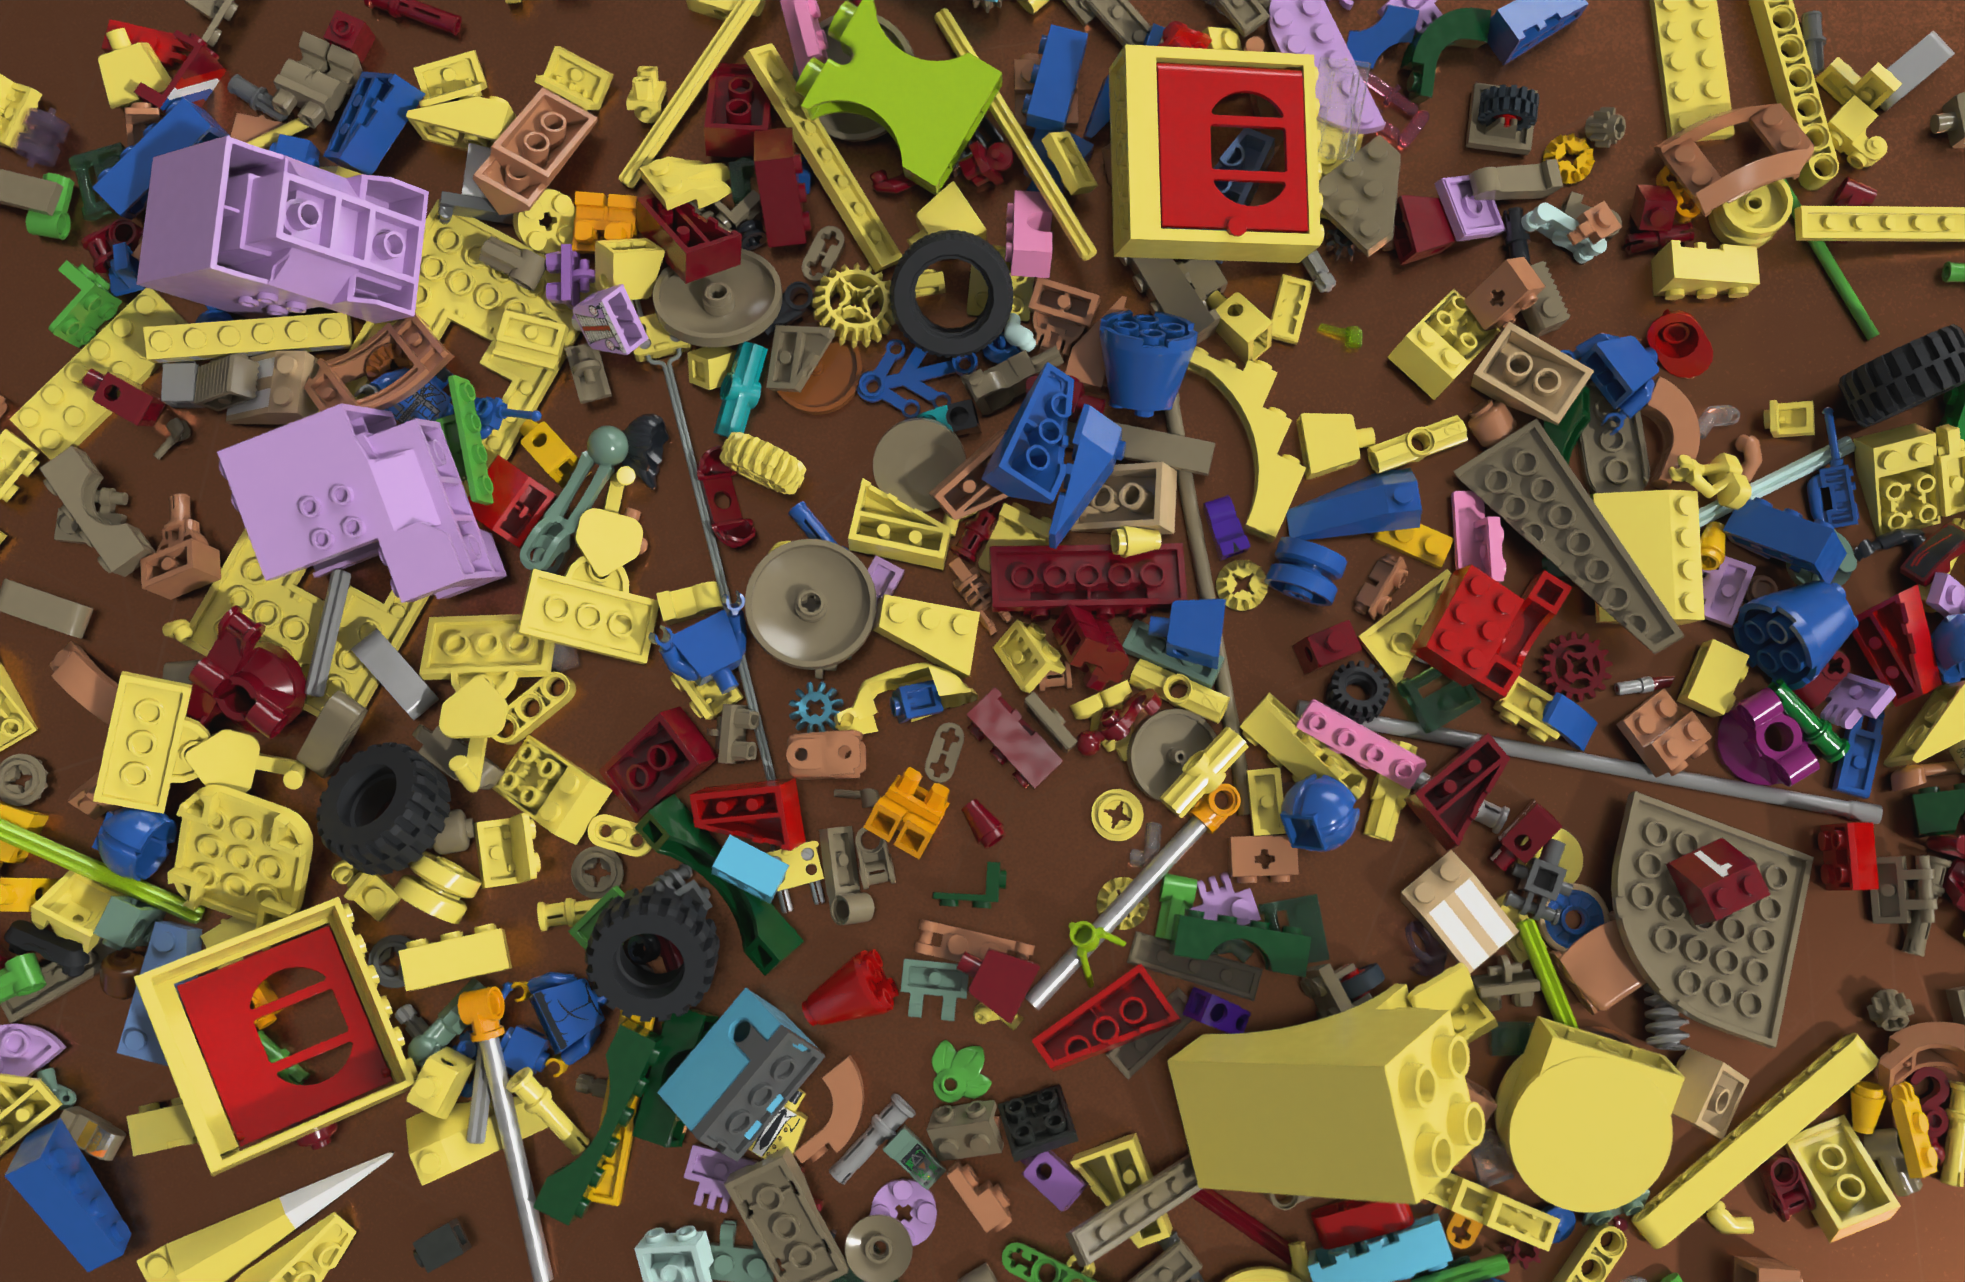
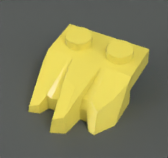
M665 157L654 160L650 164L639 168L643 181L667 211L690 201H693L697 208L701 209L718 202L732 193L731 188L725 183V181L731 178L728 167L723 163L704 164L702 161Z

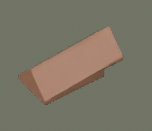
M542 87L491 146V155L474 173L473 180L499 215L529 211L595 126L598 117Z

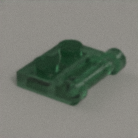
M121 142L69 158L70 168L75 171L84 205L81 209L84 220L94 221L101 219L103 215L116 212L103 198L102 201L96 202L88 169L94 166L96 177H98L102 171L113 167L121 160L120 155L126 149Z
M1430 667L1411 679L1405 678L1397 683V690L1407 700L1425 734H1428L1481 703L1472 684L1462 687L1452 680L1422 698L1418 689L1444 675L1434 667Z
M1317 894L1259 904L1260 914H1264L1265 922L1270 923L1269 930L1280 931L1277 911L1285 910L1288 926L1302 928L1303 936L1312 937L1308 963L1330 959Z

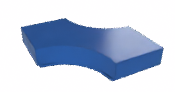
M1387 4L1382 17L1374 25L1364 30H1349L1346 45L1356 66L1373 69L1378 57L1388 47L1403 42L1412 43L1419 10Z

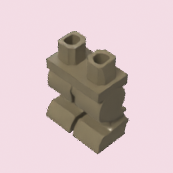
M303 31L299 42L302 59L301 61H295L288 58L280 75L278 74L273 81L277 91L271 103L276 112L285 116L290 115L295 106L301 108L298 113L300 121L315 129L323 118L332 121L336 115L335 111L343 103L345 94L349 95L350 89L356 86L363 69L358 55L334 44L330 47L329 42Z

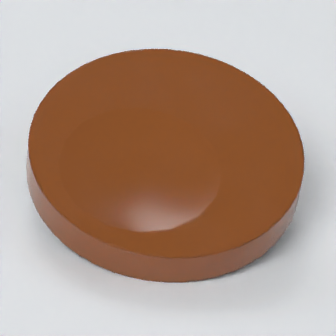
M810 322L799 326L819 327V322ZM834 337L801 392L777 391L778 395L791 408L805 414L823 415L839 410L855 396L859 380L863 374V364L858 347L853 349L851 341L848 340L840 346V337Z

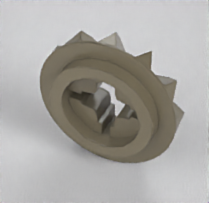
M15 754L6 758L0 764V798L4 802L15 806L30 805V803L40 799L43 790L48 787L46 776L49 772L44 769L43 761L28 754ZM20 772L23 775L32 776L29 781L25 782V788L22 785L11 784L21 777Z
M599 846L589 847L579 853L571 868V878L575 888L582 895L592 899L602 898L616 885L620 888L625 875L622 860L612 850ZM600 858L601 868L611 872V875L602 876L600 882H598V887H596L595 876L585 873V870L596 868Z

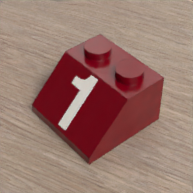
M1719 838L1666 863L1695 925L1717 921L1771 895L1756 863L1724 838Z

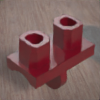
M978 141L970 144L969 147L972 154L958 161L965 178L968 180L972 179L977 187L988 181H992L997 186L1004 183V177L997 171L1007 170L1012 165L1014 153L1010 146L998 142L987 149Z

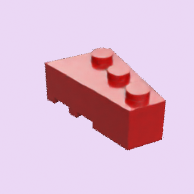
M1918 585L1898 593L1855 616L1859 624L1857 629L1852 632V635L1880 682L1891 686L1896 693V696L1892 699L1895 707L1903 705L1942 685Z
M796 778L710 786L689 795L694 826L696 828L728 836L737 835L752 839V842L760 844L765 842L781 846V849L788 851L806 842Z

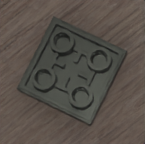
M1060 1084L997 1105L1014 1162L1079 1141Z

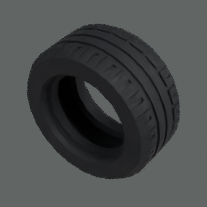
M941 230L917 240L901 256L895 267L890 284V307L900 331L904 333L903 335L911 343L915 344V347L938 357H965L986 348L988 344L990 345L1002 333L1010 317L1013 305L1012 279L1003 257L988 241L966 231ZM942 259H959L972 264L982 274L988 286V299L984 310L973 322L962 327L945 328L932 323L922 314L916 301L915 287L919 276L929 265Z

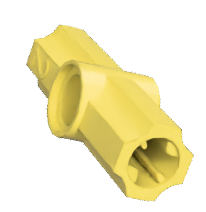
M1458 415L1425 427H1416L1409 433L1369 447L1367 449L1368 460L1372 469L1378 475L1410 462H1419L1426 456L1466 442L1468 440L1467 429L1464 421ZM1413 438L1422 442L1423 451H1418L1412 446L1411 440Z
M1141 658L1136 663L1129 680V685L1140 690L1152 688L1161 699L1169 702L1172 706L1183 708L1217 724L1223 718L1230 701V697L1193 682L1183 674H1175ZM1177 684H1184L1188 687L1186 695L1182 698L1171 696V690Z
M1225 727L1204 751L1196 752L1187 760L1182 768L1183 773L1160 797L1162 803L1179 818H1183L1204 794L1213 792L1221 785L1226 777L1225 772L1248 748L1246 741L1230 727Z
M1390 739L1391 742L1416 755L1418 747L1403 741ZM1377 773L1370 793L1372 803L1363 834L1379 840L1392 842L1400 811L1406 805L1404 799L1409 795L1410 789Z

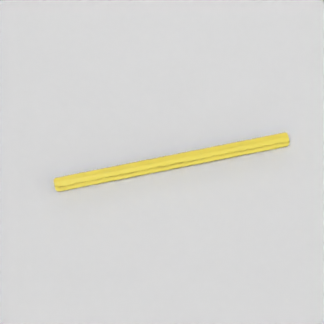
M738 0L619 175L618 179L621 183L631 189L635 188L641 179L639 168L650 164L762 0Z
M947 8L937 12L934 15V20L956 56L960 57L969 52L978 58L951 12ZM998 92L989 110L1079 257L1083 261H1088L1097 254L1095 246L1004 98Z

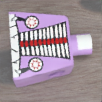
M623 284L594 292L573 307L572 325L575 330L583 332L592 349L628 355L649 339Z

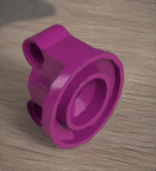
M1766 687L1750 697L1735 701L1731 710L1721 715L1715 728V749L1721 764L1733 777L1743 782L1763 786L1784 784L1787 787H1791L1818 771L1820 767L1816 756L1808 748V743L1804 740V732L1799 724L1784 712L1779 697L1770 688ZM1770 724H1774L1778 728L1782 737L1780 751L1770 749L1765 742L1764 733Z

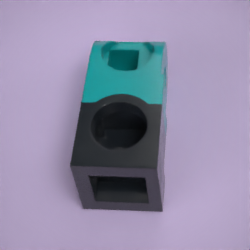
M972 399L940 406L917 415V418H929L941 422L957 436L982 432L976 406Z

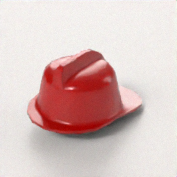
M1666 309L1663 311V315L1653 321L1648 328V343L1651 348L1656 350L1660 363L1670 374L1682 378L1699 376L1709 368L1713 361L1714 351L1703 329L1691 314L1684 311H1670Z

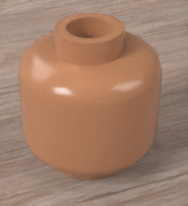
M1490 399L1476 406L1469 414L1471 418L1468 422V428L1480 445L1486 448L1492 447L1510 436L1517 426L1515 418L1505 404L1499 401L1492 402Z

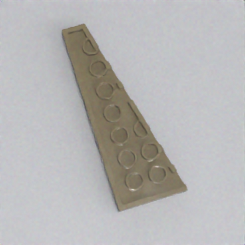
M1537 418L1454 471L1457 478L1654 655L1684 637L1674 619Z

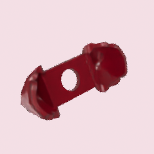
M715 446L701 456L697 464V478L701 482L712 521L710 525L713 532L725 545L736 549L746 544L755 536V527L752 526V519L742 518L731 476L736 475L737 472L724 465L719 458L722 446ZM722 492L728 496L730 504L727 509H721L715 504V493Z

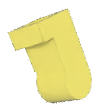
M705 582L671 592L668 590L656 593L663 622L668 626L705 616V614L723 608L717 582Z

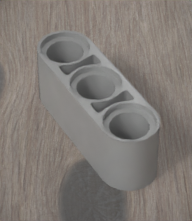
M1935 31L1928 34L1887 68L1902 85L1880 105L1884 112L1955 54Z
M377 628L351 648L352 652L413 720L417 719L440 700Z

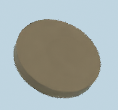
M910 418L893 425L879 440L873 458L874 478L878 488L886 494H892L900 502L913 509L916 508L921 512L931 511L940 508V506L929 495V492L966 460V455L961 441L946 425L929 418Z
M1164 709L1157 711L1152 716H1147L1135 728L1127 749L1128 769L1134 783L1145 795L1162 802L1160 797L1183 773L1182 768L1187 760L1196 752L1204 751L1217 736L1212 727L1202 717L1188 710Z

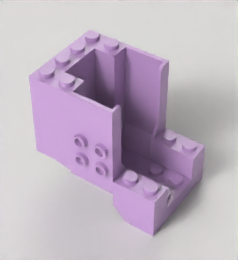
M229 136L153 157L137 285L251 319L269 316L286 317L290 312L306 313L307 309L324 307L375 324L415 317L429 191L392 177L361 174L344 178L291 157L253 146Z
M341 403L217 452L220 458V472L229 482L232 490V504L241 514L265 581L276 580L310 566H313L315 572L312 573L314 578H321L331 574L333 570H342L379 555L384 565L388 566L392 579L390 584L393 593L397 598H400L401 603L414 602L430 595H436L437 599L450 598L507 576L492 534L478 527L440 422L416 418L397 426L392 411Z

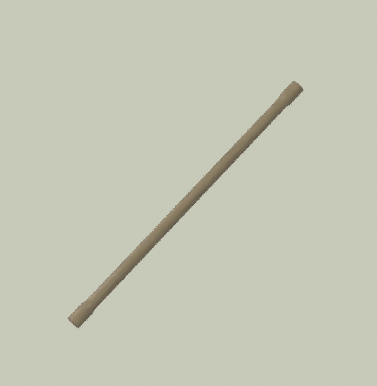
M1178 391L1173 408L1171 410H1164L1168 433L1185 437ZM1176 470L1199 599H1216L1193 474ZM1222 634L1219 655L1225 657V660L1215 680L1217 692L1230 697L1222 722L1224 728L1230 727L1242 737ZM1244 751L1231 765L1234 787L1240 793L1241 798L1240 807L1237 810L1238 816L1251 814L1246 774L1248 766Z

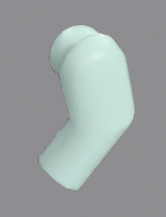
M1010 313V317L1004 327L1006 341L1013 346L1020 347L1021 351L1026 350L1030 352L1036 346L1033 333L1020 325L1021 319L1018 314Z

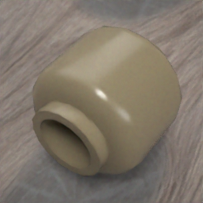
M461 809L450 810L449 817L444 819L446 826L442 834L438 833L434 839L436 843L432 847L440 855L465 851L469 847L470 838H475L473 818L467 819Z

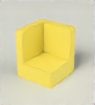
M703 347L689 351V382L708 390L721 387L724 377L731 372L737 350L729 347Z

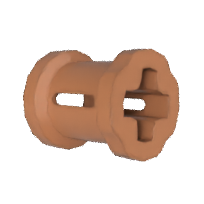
M1068 660L1063 661L1066 670L1061 675L1047 677L1060 674L1051 670L1039 683L1040 692L1045 691V688L1066 686L1067 689L1072 688L1071 668Z

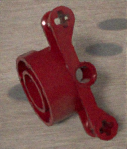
M235 605L220 620L217 640L209 654L197 663L189 675V680L192 682L191 685L193 687L186 717L199 721L207 729L213 717L223 712L235 725L249 732L262 733L268 739H273L302 712L307 698V694L304 692L306 678L299 663L286 649L271 642L258 641L263 635L266 626L261 622H254L242 613L243 609L240 606Z

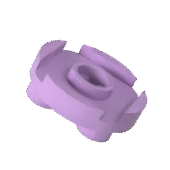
M915 1179L891 1180L884 1184L876 1193L872 1201L870 1215L882 1214L897 1219L898 1212L895 1209L896 1206L900 1205L904 1208L907 1204L912 1207L910 1211L912 1219L909 1221L903 1219L899 1222L909 1232L912 1245H918L929 1237L935 1227L937 1216L935 1197L930 1189H925Z

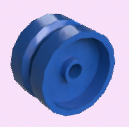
M1281 537L1274 553L1281 563L1270 565L1264 582L1274 590L1297 600L1320 606H1331L1338 590L1331 580H1338L1343 577L1348 561L1337 552L1319 544L1299 538Z

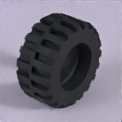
M1955 324L1949 325L1891 350L1840 377L1838 386L1857 424L1866 428L1964 384L1965 334L1961 327Z
M387 742L382 745L374 744L368 746L367 751H358L352 755L353 759L349 762L345 761L339 767L340 771L335 777L331 776L327 782L329 785L327 790L322 791L319 799L321 807L317 808L316 816L319 821L317 823L318 833L326 848L365 874L384 875L393 873V869L401 871L407 868L408 863L411 861L417 862L423 857L422 853L427 848L431 849L436 843L434 839L438 833L442 834L446 826L444 819L449 817L450 805L447 802L451 801V796L445 775L410 746L397 744L396 742ZM393 797L388 808L375 820L382 806Z
M645 886L644 891L639 893L637 888L626 891L624 898L617 896L610 901L608 908H604L599 915L587 943L588 947L585 951V963L588 965L586 974L590 982L595 981L592 989L598 997L605 996V1004L612 1010L616 1007L621 1009V1015L630 1019L632 1015L640 1016V1021L651 1022L652 1017H658L661 1022L670 1020L672 1013L680 1017L689 1011L690 1005L692 1007L698 1005L712 983L720 947L719 937L715 935L716 926L714 921L710 918L705 919L707 911L701 904L695 907L692 904V897L685 893L682 897L675 895V889L665 887L664 891H656V886ZM638 934H656L668 939L679 949L684 963L677 969L667 973H650L638 968L628 959L622 943L626 939Z

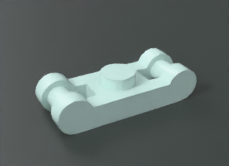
M1549 203L1538 205L1521 219V224L1526 231L1533 232L1537 230L1550 238L1554 244L1573 252V257L1578 263H1586L1607 249L1605 239L1593 245L1589 237L1573 246L1566 235L1577 229L1576 227L1580 225L1579 222Z

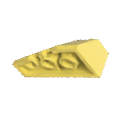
M518 1096L513 1097L522 1139L548 1128L536 1113L532 1114L524 1109L525 1104ZM490 1100L486 1137L483 1144H471L466 1140L471 1101L455 1103L446 1120L435 1117L426 1111L406 1119L409 1156L422 1186L503 1149L492 1100Z
M333 1212L244 1271L234 1282H322L328 1271L336 1267L357 1231L336 1212Z

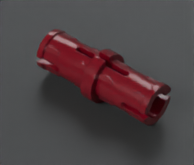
M1685 221L1684 223L1672 225L1671 231L1649 230L1626 234L1625 244L1639 243L1626 247V251L1629 255L1654 248L1659 251L1671 240H1680V243L1693 241L1694 231L1684 234L1680 233L1692 229L1693 225L1691 221Z

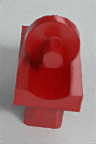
M1173 21L1163 31L1164 42L1157 46L1209 49L1208 46L1212 39L1206 33L1188 28L1183 22Z

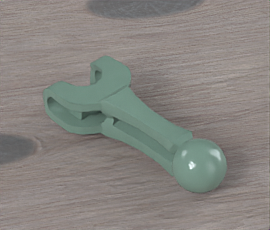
M601 426L590 434L587 440V451L582 452L578 464L565 488L545 512L543 519L532 529L521 548L520 561L527 569H537L558 575L565 567L576 546L575 535L580 516L592 508L604 485L615 473L614 466L620 464L628 454V440L620 429L614 426ZM595 463L598 464L599 467L582 499L570 517L565 519V515L583 481ZM536 548L531 561L530 553ZM556 558V563L554 564V566L550 567Z

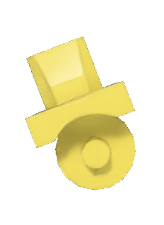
M657 66L638 67L637 77H634L632 80V88L626 100L627 110L634 109L635 116L644 123H654L661 115V103L667 91L666 81H659Z

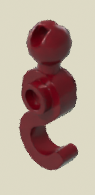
M1148 688L1130 698L1123 709L1116 710L1113 708L1106 711L1100 717V724L1097 730L1094 732L1086 730L1077 736V751L1084 756H1092L1099 751L1101 742L1105 739L1122 740L1130 733V727L1138 713L1144 708L1148 715L1152 716L1160 708L1162 699L1154 689Z
M1929 1066L1914 1071L1905 1081L1912 1085H1918L1925 1077H1930L1934 1083L1932 1093L1922 1098L1920 1105L1922 1112L1928 1119L1929 1130L1927 1133L1929 1141L1937 1154V1166H1940L1945 1161L1946 1154L1944 1148L1938 1143L1937 1137L1945 1133L1948 1128L1949 1119L1945 1110L1939 1105L1947 1099L1950 1092V1084L1944 1072Z

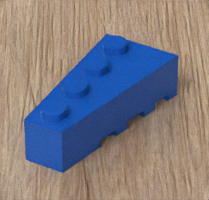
M59 1118L25 1135L4 1175L87 1272L122 1256L132 1233L62 1119Z

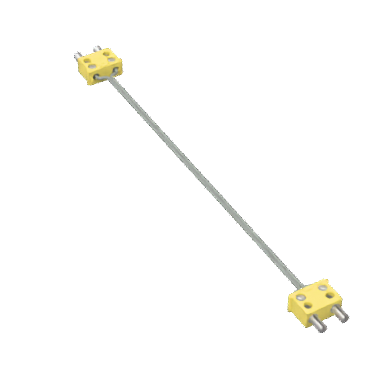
M637 299L635 302L639 319L649 339L634 350V356L638 362L648 361L652 365H661L663 368L720 597L722 598L724 594L728 595L729 604H732L715 535L710 525L712 523L701 482L697 478V464L672 369V362L678 360L683 352L689 351L691 344L669 334L658 321L656 313L643 316L640 300ZM676 354L668 360L667 365L661 360H653ZM723 605V609L728 613L730 610ZM744 654L738 668L748 708L759 712ZM760 717L759 726L757 729H754L767 781L776 780ZM817 841L805 842L791 851L784 849L775 851L777 845L771 844L770 852L766 853L789 865L785 880L777 890L782 913H787L782 891L784 890L788 910L791 912L793 907L788 889L805 884L810 886L815 905H819L813 882H816L821 904L825 902L820 883L821 880H824L816 849L819 845ZM808 865L816 866L817 872L814 875H809L806 872Z

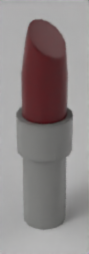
M1648 676L1638 678L1637 680L1617 682L1614 685L1616 695L1638 692L1641 694L1649 693L1654 690L1670 688L1675 676Z

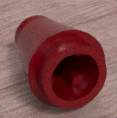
M978 799L972 800L962 808L961 811L978 845L982 844L985 849H988L1006 836V832L1003 830L1004 824L980 804Z

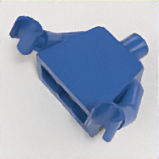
M1599 333L1575 346V351L1561 350V352L1575 360L1580 359L1578 362L1594 370L1590 377L1614 409L1618 407L1621 409L1618 413L1608 414L1601 422V426H1603L1608 420L1614 421L1617 428L1609 435H1615L1623 427L1624 419L1627 417L1632 418L1651 400L1655 387V382L1652 378L1659 372V367L1656 364L1658 354L1651 347L1643 348L1636 337L1632 335L1620 338L1615 335Z
M735 591L737 600L734 604H729L728 595L724 594L721 601L723 605L730 610L728 613L722 610L673 634L670 628L660 625L663 631V638L661 640L658 639L656 634L650 632L649 640L660 646L659 652L670 672L687 681H695L698 686L714 680L722 694H726L739 686L732 670L740 666L742 656L746 653L747 640L744 612L741 610L744 607L745 598L740 592Z

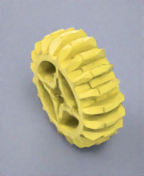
M857 262L853 270H849L844 263L841 266V273L832 268L829 277L823 275L820 280L821 286L815 288V298L812 301V307L816 309L813 315L814 319L820 321L819 327H830L836 331L834 337H840V346L848 340L851 341L853 349L857 347L858 341H861L867 348L870 345V338L878 343L881 341L882 334L888 335L890 333V325L895 324V318H893L890 307L891 280L882 281V271L875 275L871 274L872 268L870 265L863 271L860 270ZM838 292L841 303L833 311L830 300ZM877 301L881 312L873 319L870 308Z
M731 432L721 448L722 452L719 458L725 466H728L731 470L746 477L748 480H752L776 492L788 495L795 494L805 478L804 474L807 469L801 461L788 454V452L758 437L742 432Z

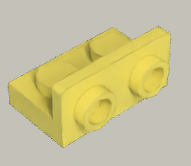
M1016 620L993 646V649L1021 691L1031 693L1050 670L1062 674L1066 668L1060 661V653L1053 646L1049 645L1044 638L1046 633L1040 626L1035 623L1027 624Z

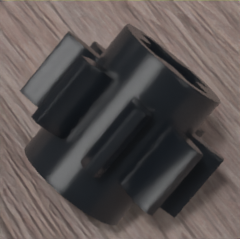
M1338 228L1335 231L1327 230L1326 237L1332 241L1326 244V251L1333 250L1336 255V261L1341 257L1348 258L1351 262L1355 251L1362 252L1350 240L1342 244L1341 242L1347 237Z

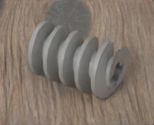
M1648 983L1643 986L1644 991L1654 994L1644 999L1646 1005L1654 1007V1009L1645 1012V1017L1655 1021L1645 1026L1647 1032L1655 1034V1036L1646 1039V1044L1661 1050L1691 1049L1686 1045L1680 1044V1040L1690 1037L1689 1033L1680 1030L1681 1026L1689 1024V1020L1679 1017V1011L1665 1002Z

